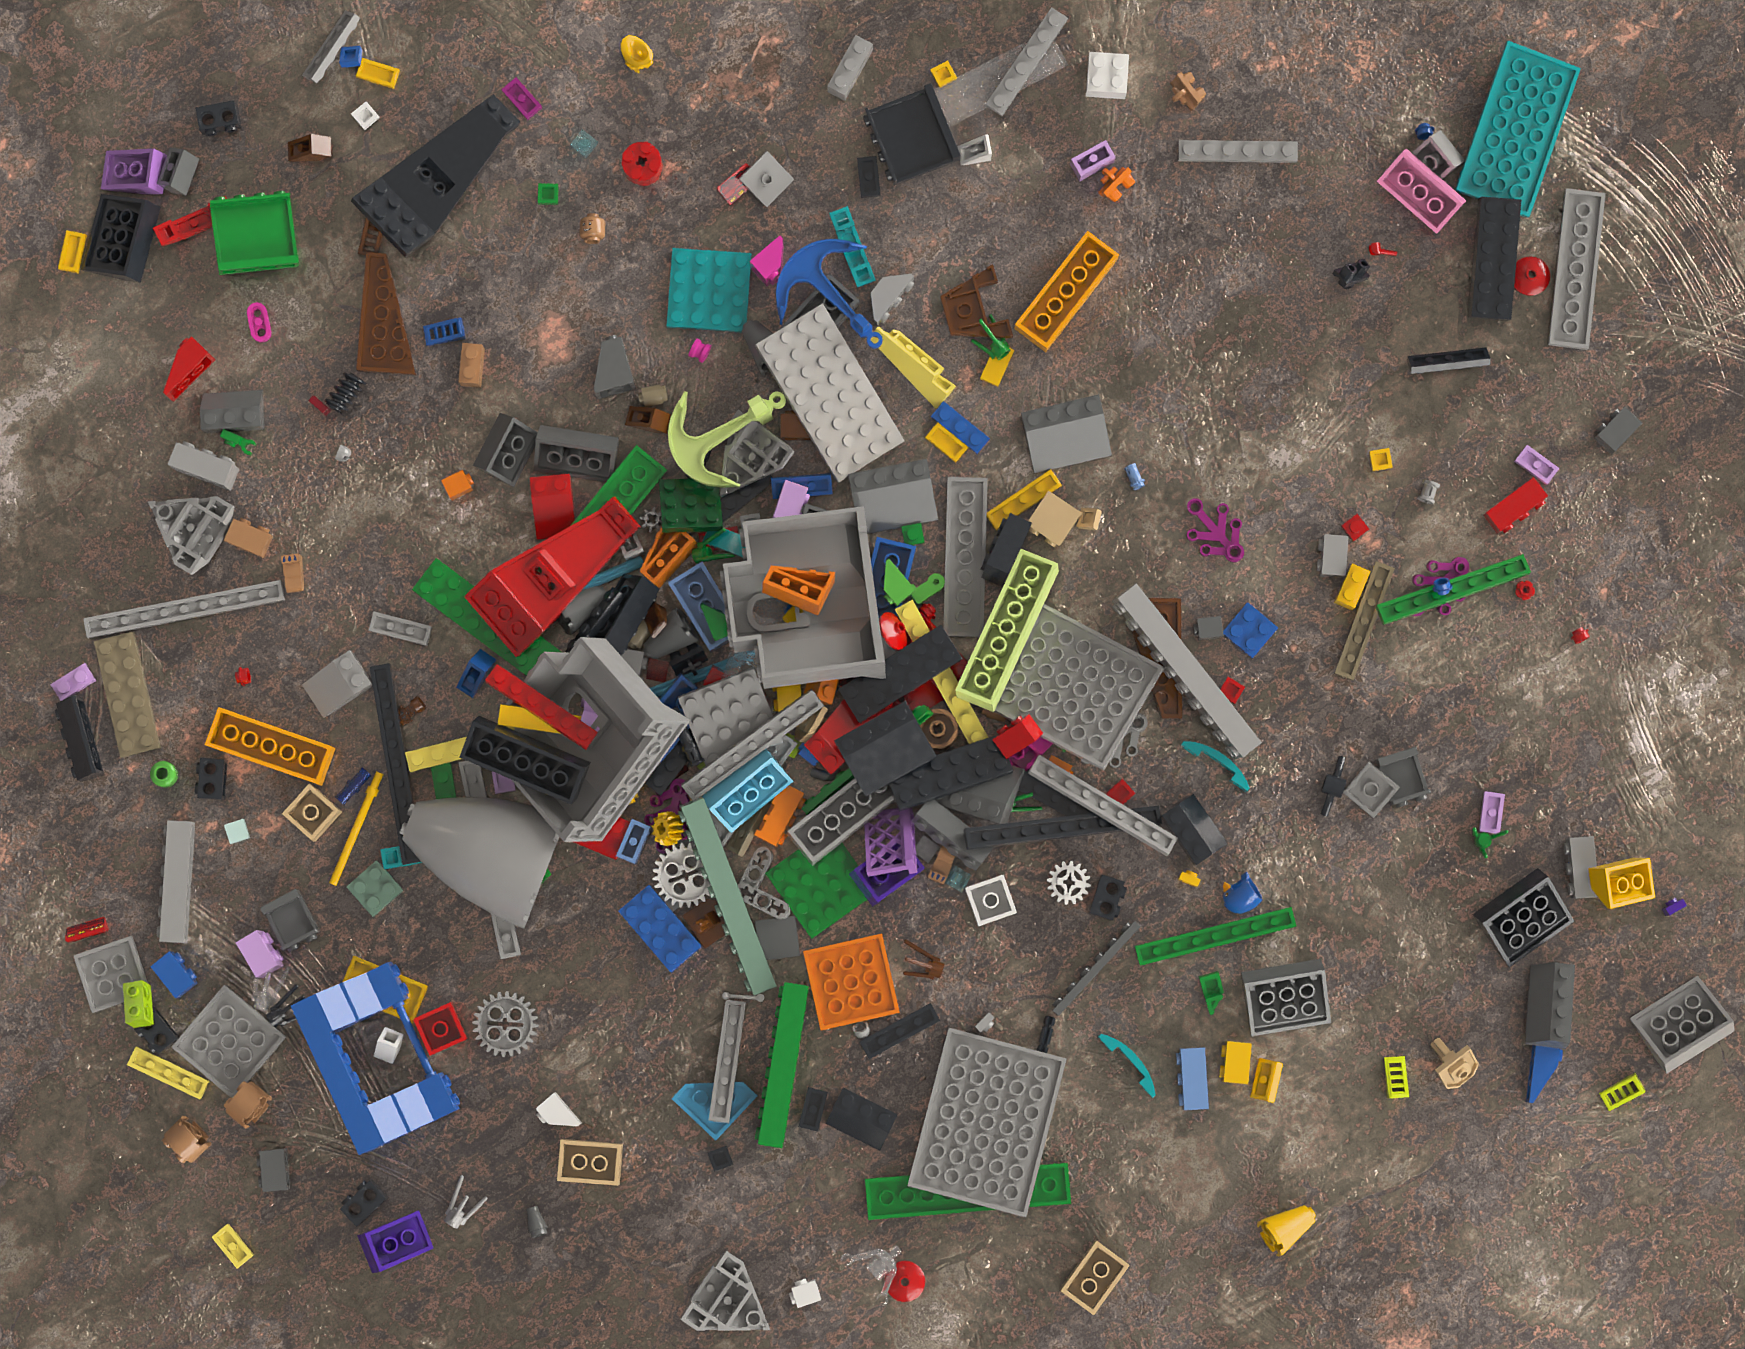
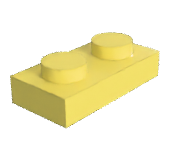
M230 1224L225 1225L212 1236L213 1240L237 1269L254 1256Z

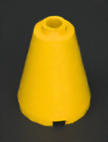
M1303 1205L1261 1219L1257 1222V1227H1262L1263 1231L1260 1232L1262 1239L1272 1252H1278L1276 1256L1279 1257L1315 1223L1314 1218L1316 1215L1311 1207L1307 1208Z

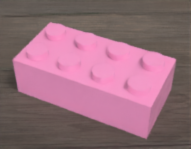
M1405 149L1377 180L1380 185L1436 234L1466 202L1462 196L1408 149Z

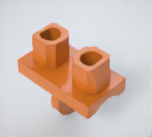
M1114 166L1110 171L1104 168L1101 171L1104 177L1100 181L1105 185L1098 193L1101 196L1107 197L1112 202H1116L1122 196L1116 187L1121 183L1125 189H1128L1135 183L1130 175L1132 172L1130 168L1122 167L1119 171Z

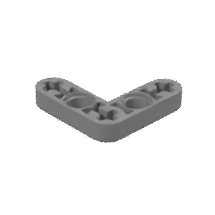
M760 847L754 852L738 884V888L741 893L742 889L745 890L749 887L748 891L755 895L754 899L745 895L743 898L745 903L777 919H786L790 915L789 905L759 889L766 875L765 873L773 861L772 851L766 847ZM765 851H767L766 855L768 856V859H763L761 865L764 866V868L762 869L759 866L754 865L755 861L758 864L761 861V857H759V854H764ZM753 869H758L760 872V876L756 880H752L749 877V873ZM761 896L768 898V904L765 907L758 905V899ZM772 904L778 907L784 905L785 913L777 915L778 911L771 908Z

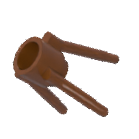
M905 939V944L930 960H928V963L905 957V961L924 967L927 973L904 971L903 974L934 980V977L940 979L945 963L940 962V958L934 957Z

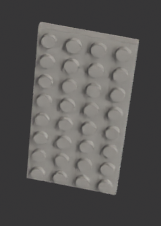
M823 303L755 344L756 349L836 482L842 481L848 477V474L856 472L905 441Z

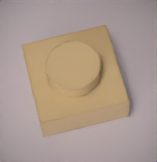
M1081 508L1080 512L1082 514L1078 519L1077 527L1080 529L1097 530L1102 511L1095 508Z

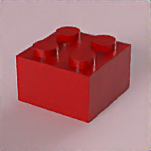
M452 1002L413 1019L429 1056L468 1039Z

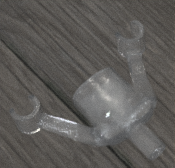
M896 1245L889 1253L878 1248L856 1255L843 1254L841 1260L845 1256H849L851 1259L846 1266L852 1265L854 1261L873 1257L865 1266L878 1281L888 1274L881 1294L876 1297L877 1300L880 1296H885L886 1302L881 1306L887 1305L889 1301L887 1293L897 1271L894 1258L902 1252L901 1249Z

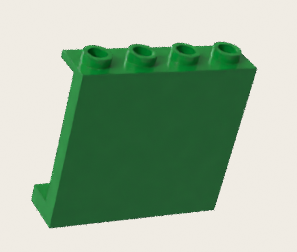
M276 191L272 195L256 193L251 197L235 195L231 199L215 197L213 200H210L219 275L299 267L290 193Z

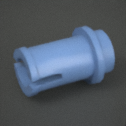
M1136 463L1124 468L1131 482L1130 487L1137 490L1145 486V480L1141 478Z

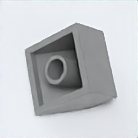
M1441 130L1431 135L1412 152L1442 180L1465 162V159Z

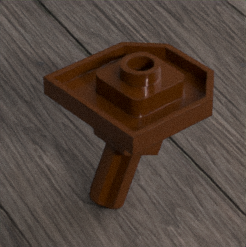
M708 898L705 902L702 901L698 906L682 915L705 949L725 936L722 924H725L723 917H718L714 907L717 905V902L714 899Z

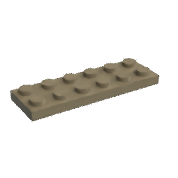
M129 632L94 641L120 758L161 749L135 633Z

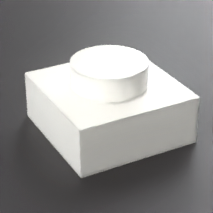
M364 102L351 113L364 130L380 118L367 102Z

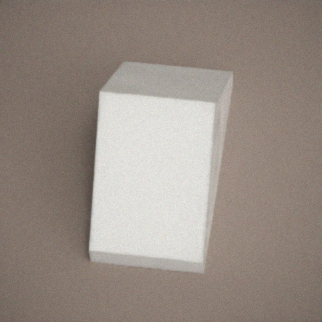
M986 134L957 146L961 155V165L991 161L992 152L989 136Z

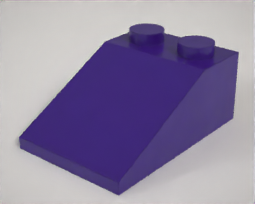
M419 1210L357 1235L372 1273L381 1272L434 1248Z

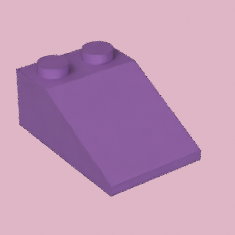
M155 149L106 151L101 189L146 195L163 194L164 188L157 185V181L167 155Z

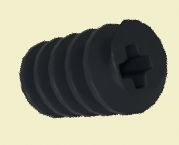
M343 372L346 380L339 379L338 382L341 387L334 385L337 393L330 392L329 395L332 400L327 398L324 400L330 408L343 415L341 410H349L346 403L353 405L350 397H358L354 391H362L359 384H367L351 372Z

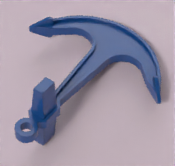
M825 239L810 243L794 253L784 265L776 287V303L780 325L783 323L787 309L790 289L797 283L805 282L816 288L850 320V327L861 338H867V344L870 348H879L883 342L881 334L872 332V325L860 313L855 314L821 269L822 261L827 255L867 249V246L847 240ZM873 337H876L879 340L875 344L871 342V339Z

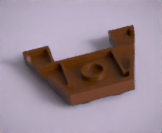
M993 264L986 267L981 273L973 275L965 283L957 285L940 296L950 335L989 337L979 323V319H982L996 338H1013L1009 319L988 324L978 288L998 283Z

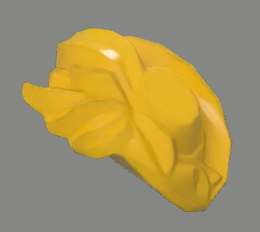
M631 35L622 39L620 44L621 52L626 66L636 73H640L639 69L649 68L653 64L652 50L643 40Z

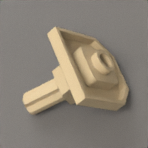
M823 706L800 723L796 728L794 739L806 743L826 722L827 719L824 718V715L828 709Z
M1440 1038L1435 1039L1431 1043V1047L1440 1056L1443 1063L1435 1071L1447 1089L1459 1088L1474 1076L1479 1063L1468 1045L1455 1053L1453 1050L1450 1051Z

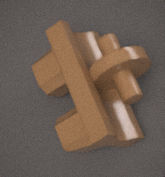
M1180 72L1170 82L1173 86L1171 90L1175 94L1172 100L1173 102L1180 100L1183 105L1186 104L1190 111H1192L1206 96V92L1201 87L1197 89L1192 87L1191 84L1194 83L1195 78L1191 72L1185 74Z

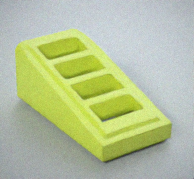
M1405 1056L1384 1057L1387 1098L1409 1097ZM1389 1063H1400L1401 1067H1390ZM1390 1071H1401V1075H1391ZM1402 1079V1083L1392 1084L1391 1080ZM1402 1087L1403 1091L1393 1092L1392 1088Z
M1633 1073L1599 1094L1608 1110L1611 1111L1645 1093V1088L1637 1074ZM1631 1081H1633V1083L1635 1084L1637 1088L1636 1091H1634L1631 1087ZM1626 1085L1628 1091L1630 1092L1629 1095H1626L1622 1086ZM1618 1089L1623 1098L1619 1099L1614 1090ZM1609 1093L1612 1094L1614 1100L1616 1101L1613 1104L1607 1095Z

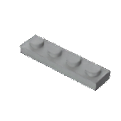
M344 11L302 74L303 77L315 83L323 78L325 70L335 60V55L339 49L345 45L347 37L356 28L360 17L352 12Z

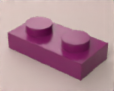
M517 77L501 89L527 121L542 109L541 104Z

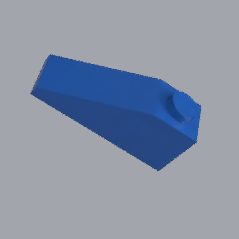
M1532 1045L1526 1102L1534 1103L1557 1068L1558 1063L1562 1061L1563 1050Z

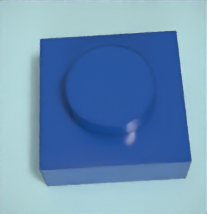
M361 46L341 47L339 60L341 68L361 66Z

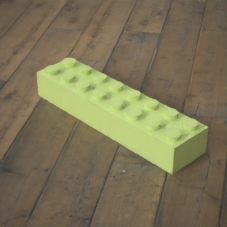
M1020 549L955 689L957 698L989 711H995L1059 572L1058 563Z

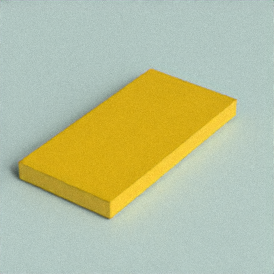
M353 956L342 982L379 967V965ZM399 975L401 982H404L409 990L407 994L409 999L404 1001L405 1005L403 1006L413 1024V1019L416 1018L428 985ZM393 1006L383 1011L400 1018Z

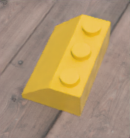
M1630 858L1588 868L1591 889L1608 909L1655 898L1650 858Z

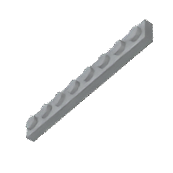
M811 688L683 782L681 786L692 800L698 799L821 709L824 704Z
M1041 755L1037 756L1028 774L1165 856L1169 855L1178 839L1176 836Z

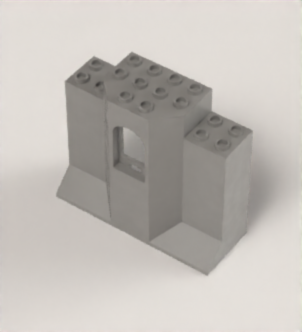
M864 506L743 522V529H739L742 547H746L742 548L743 561L723 564L724 570L720 571L722 588H726V590H722L728 628L727 633L729 645L734 647L735 653L755 650L756 663H760V665H756L759 683H763L764 689L859 676L879 679L886 678ZM771 565L792 567L804 571H810L811 569L823 573L835 572V582L818 616L803 610L804 613H799V608L795 607L797 622L763 626L755 621L753 608L756 602L774 599V597L762 593L763 581Z
M580 637L574 643L570 653L544 652L541 654L537 663L527 673V677L523 682L568 712L571 698L576 693L580 694L598 715L591 728L595 730L598 726L600 730L592 743L585 750L560 733L514 727L515 731L591 762L578 798L572 805L512 780L564 842L602 841L690 722L687 717L664 705L607 639ZM511 699L506 703V705L521 707Z

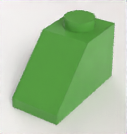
M888 559L886 561L884 593L886 595L883 597L890 605L895 604L898 607L915 592V588L892 561Z

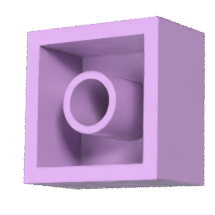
M256 930L236 942L256 978H264L284 966L282 963L284 958L278 949L275 950L272 943L274 942L270 934L260 930Z

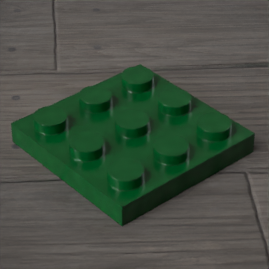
M692 478L659 479L662 533L719 531L723 528L720 487L704 485Z

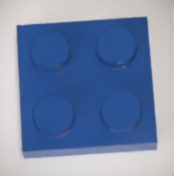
M1247 602L1224 629L1223 635L1252 659L1278 627Z

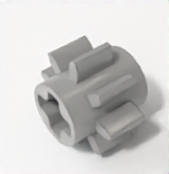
M653 507L651 512L645 509V517H640V520L645 521L642 528L644 529L648 526L650 533L656 528L659 531L661 512L657 514L655 507ZM650 516L653 518L657 517L655 524L652 522L648 524Z

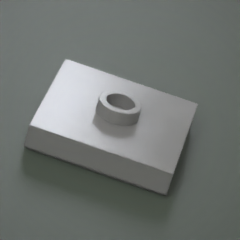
M765 151L738 178L765 207H768L794 180L768 151Z
M1368 762L1343 793L1371 817L1375 818L1400 787L1371 762Z

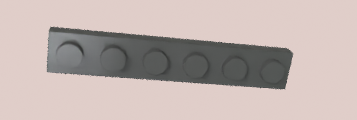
M1133 921L1132 924L1127 922L1120 930L1123 932L1118 939L1114 936L1107 944L1109 949L1105 953L1100 952L1093 959L1096 963L1091 968L1087 966L1080 973L1082 978L1077 983L1073 981L1067 987L1066 991L1068 993L1065 997L1059 996L1052 1004L1054 1006L1052 1011L1057 1016L1065 1010L1141 927L1137 922Z

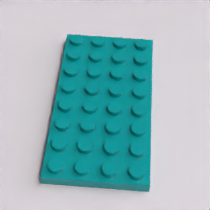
M1506 41L1455 191L1475 199L1480 197L1521 199L1520 215L1529 218L1581 68L1514 42Z

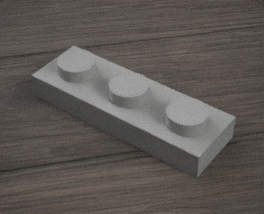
M373 611L368 631L428 646L432 626Z

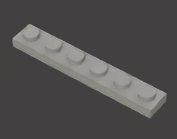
M1051 7L987 101L986 107L1000 116L1004 115L1067 22L1068 18Z
M1179 140L1178 161L1297 163L1298 142Z
M726 1000L709 1121L728 1124L730 1122L746 1002Z

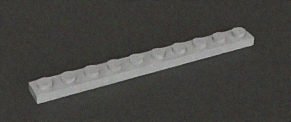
M278 580L83 618L86 637L89 639L285 601L282 581Z
M469 761L458 762L466 797L487 798L481 767ZM491 914L500 959L521 955L515 925Z

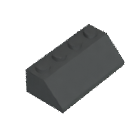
M540 425L535 443L534 471L557 475L570 474L571 477L607 482L615 472L619 437Z
M935 800L926 802L912 820L919 830L925 831L931 836L933 841L943 845L951 855L957 856L968 868H972L975 871L994 848L987 847L967 850L963 830L970 827Z
M1558 962L1530 965L1525 1044L1566 1049L1570 1044L1575 965Z

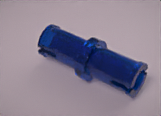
M362 767L351 780L346 782L347 785L335 798L345 805L356 792L360 791L359 788L371 775Z

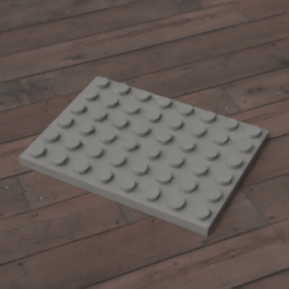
M1044 604L994 712L1010 721L1020 715L1023 718L1030 714L1043 732L1040 737L1104 771L1163 672L1164 667Z
M948 1028L907 1186L1026 1218L1066 1058Z

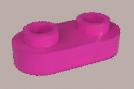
M258 302L252 303L247 308L250 333L255 341L263 343L268 341L272 335L268 311L263 304ZM256 311H261L259 317L255 316ZM260 330H265V334L263 336H259L258 333Z

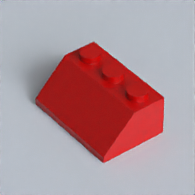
M619 817L602 841L574 843L617 860V852L630 822Z

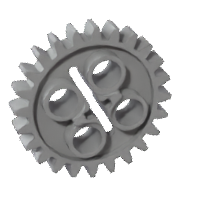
M506 991L505 997H503L501 992H498L497 998L492 994L490 995V1002L483 999L484 1007L477 1006L481 1012L474 1013L478 1020L472 1023L478 1025V1028H475L473 1032H479L480 1035L475 1039L483 1040L480 1044L481 1047L488 1045L486 1052L494 1049L495 1056L501 1051L502 1057L506 1056V1052H509V1055L512 1057L514 1050L521 1054L520 1047L528 1049L527 1041L534 1042L530 1036L537 1035L533 1028L539 1027V1025L534 1024L533 1021L538 1019V1016H532L536 1009L528 1008L531 1004L530 1001L525 1004L523 1003L524 996L518 1000L517 993L510 997L509 991ZM494 1008H499L501 1011V1016L498 1019H494L491 1016V1011ZM514 1009L521 1011L522 1015L519 1020H514L511 1017V1012ZM505 1018H507V1022L523 1023V1027L508 1026L504 1030V1026L488 1025V1022H504ZM493 1028H497L500 1031V1036L496 1040L490 1037V1031ZM513 1029H517L520 1032V1038L516 1041L510 1038V1032Z

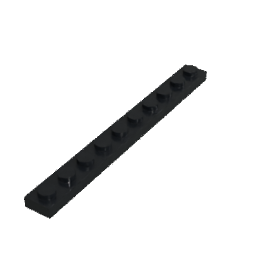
M391 664L371 666L370 673L402 865L418 863L421 861L402 840L403 835L400 834L403 823H408L410 816L407 813L411 803L414 804Z
M1159 805L1131 809L1157 826L1161 827L1163 825ZM1095 813L971 827L963 830L967 850L1123 831Z

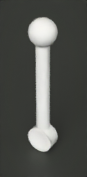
M724 992L722 998L724 1000L729 998L754 999L762 1002L764 995H737Z

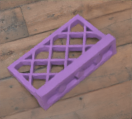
M912 807L900 812L898 808L883 810L873 818L879 819L875 825L869 822L864 825L868 877L907 869L909 874L917 873L915 826L912 822L914 818ZM900 814V817H898L894 822L889 819L894 815ZM884 823H887L890 826L885 831L880 829ZM895 828L900 830L896 836L890 834ZM875 832L881 834L876 840L870 838ZM886 837L891 840V841H890L889 843H887L886 845H883L882 843H880V842H882ZM895 843H898L901 846L896 851L891 849ZM877 846L881 850L875 855L871 851ZM886 852L892 854L887 860L881 858ZM896 858L902 860L900 864H892ZM877 861L882 863L880 867L872 868Z

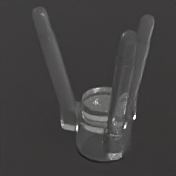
M290 967L285 969L271 997V994L267 993L271 972H267L263 990L259 992L258 978L254 975L251 999L254 1001V1008L268 1011L270 1005H274L275 998L287 977Z

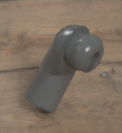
M813 767L810 776L822 781H833L836 779V775L841 772V769L838 768L833 774H830L827 771Z

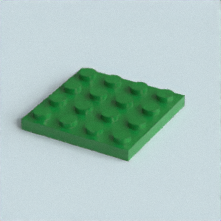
M843 843L813 866L798 849L765 873L811 939L867 900L849 875L859 865Z

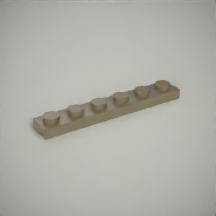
M1375 561L1334 674L1352 681L1354 680L1378 615L1375 607L1383 602L1395 568Z

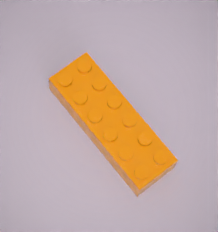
M1087 231L1016 322L1014 329L1046 353L1116 263L1119 254Z
M220 707L217 709L205 745L320 786L323 785L336 749L330 745Z

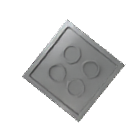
M133 936L74 955L92 1013L124 1003L123 983L140 980L148 983Z

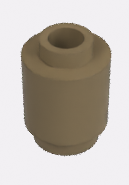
M658 384L641 388L642 392L638 393L640 404H644L645 407L661 405L668 401L665 385L660 386Z
M643 621L639 624L636 635L628 643V647L632 650L635 648L640 649L650 637L647 625Z

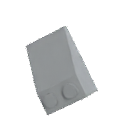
M351 650L333 660L302 684L323 718L373 687L371 679Z

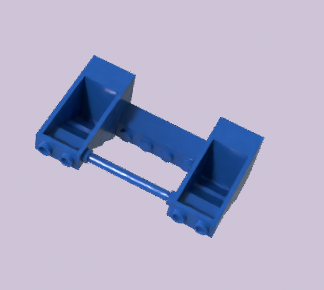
M387 962L362 975L291 1005L358 1155L373 1151L460 1109L458 1106L460 1104L459 1098L450 1089L451 1081L449 1077L444 1075L443 1072L437 1074L436 1071H433L403 1005H405L404 1001L409 999L407 995L409 990L406 984L401 982L399 975H401L400 970L396 964L393 965V962ZM393 1006L397 1010L421 1065L427 1074L425 1075L426 1079L368 1105L367 1094L364 1090L361 1091L358 1084L360 1082L359 1077L355 1071H352L349 1065L351 1064L350 1057L347 1053H344L341 1047L343 1045L342 1040L336 1033Z

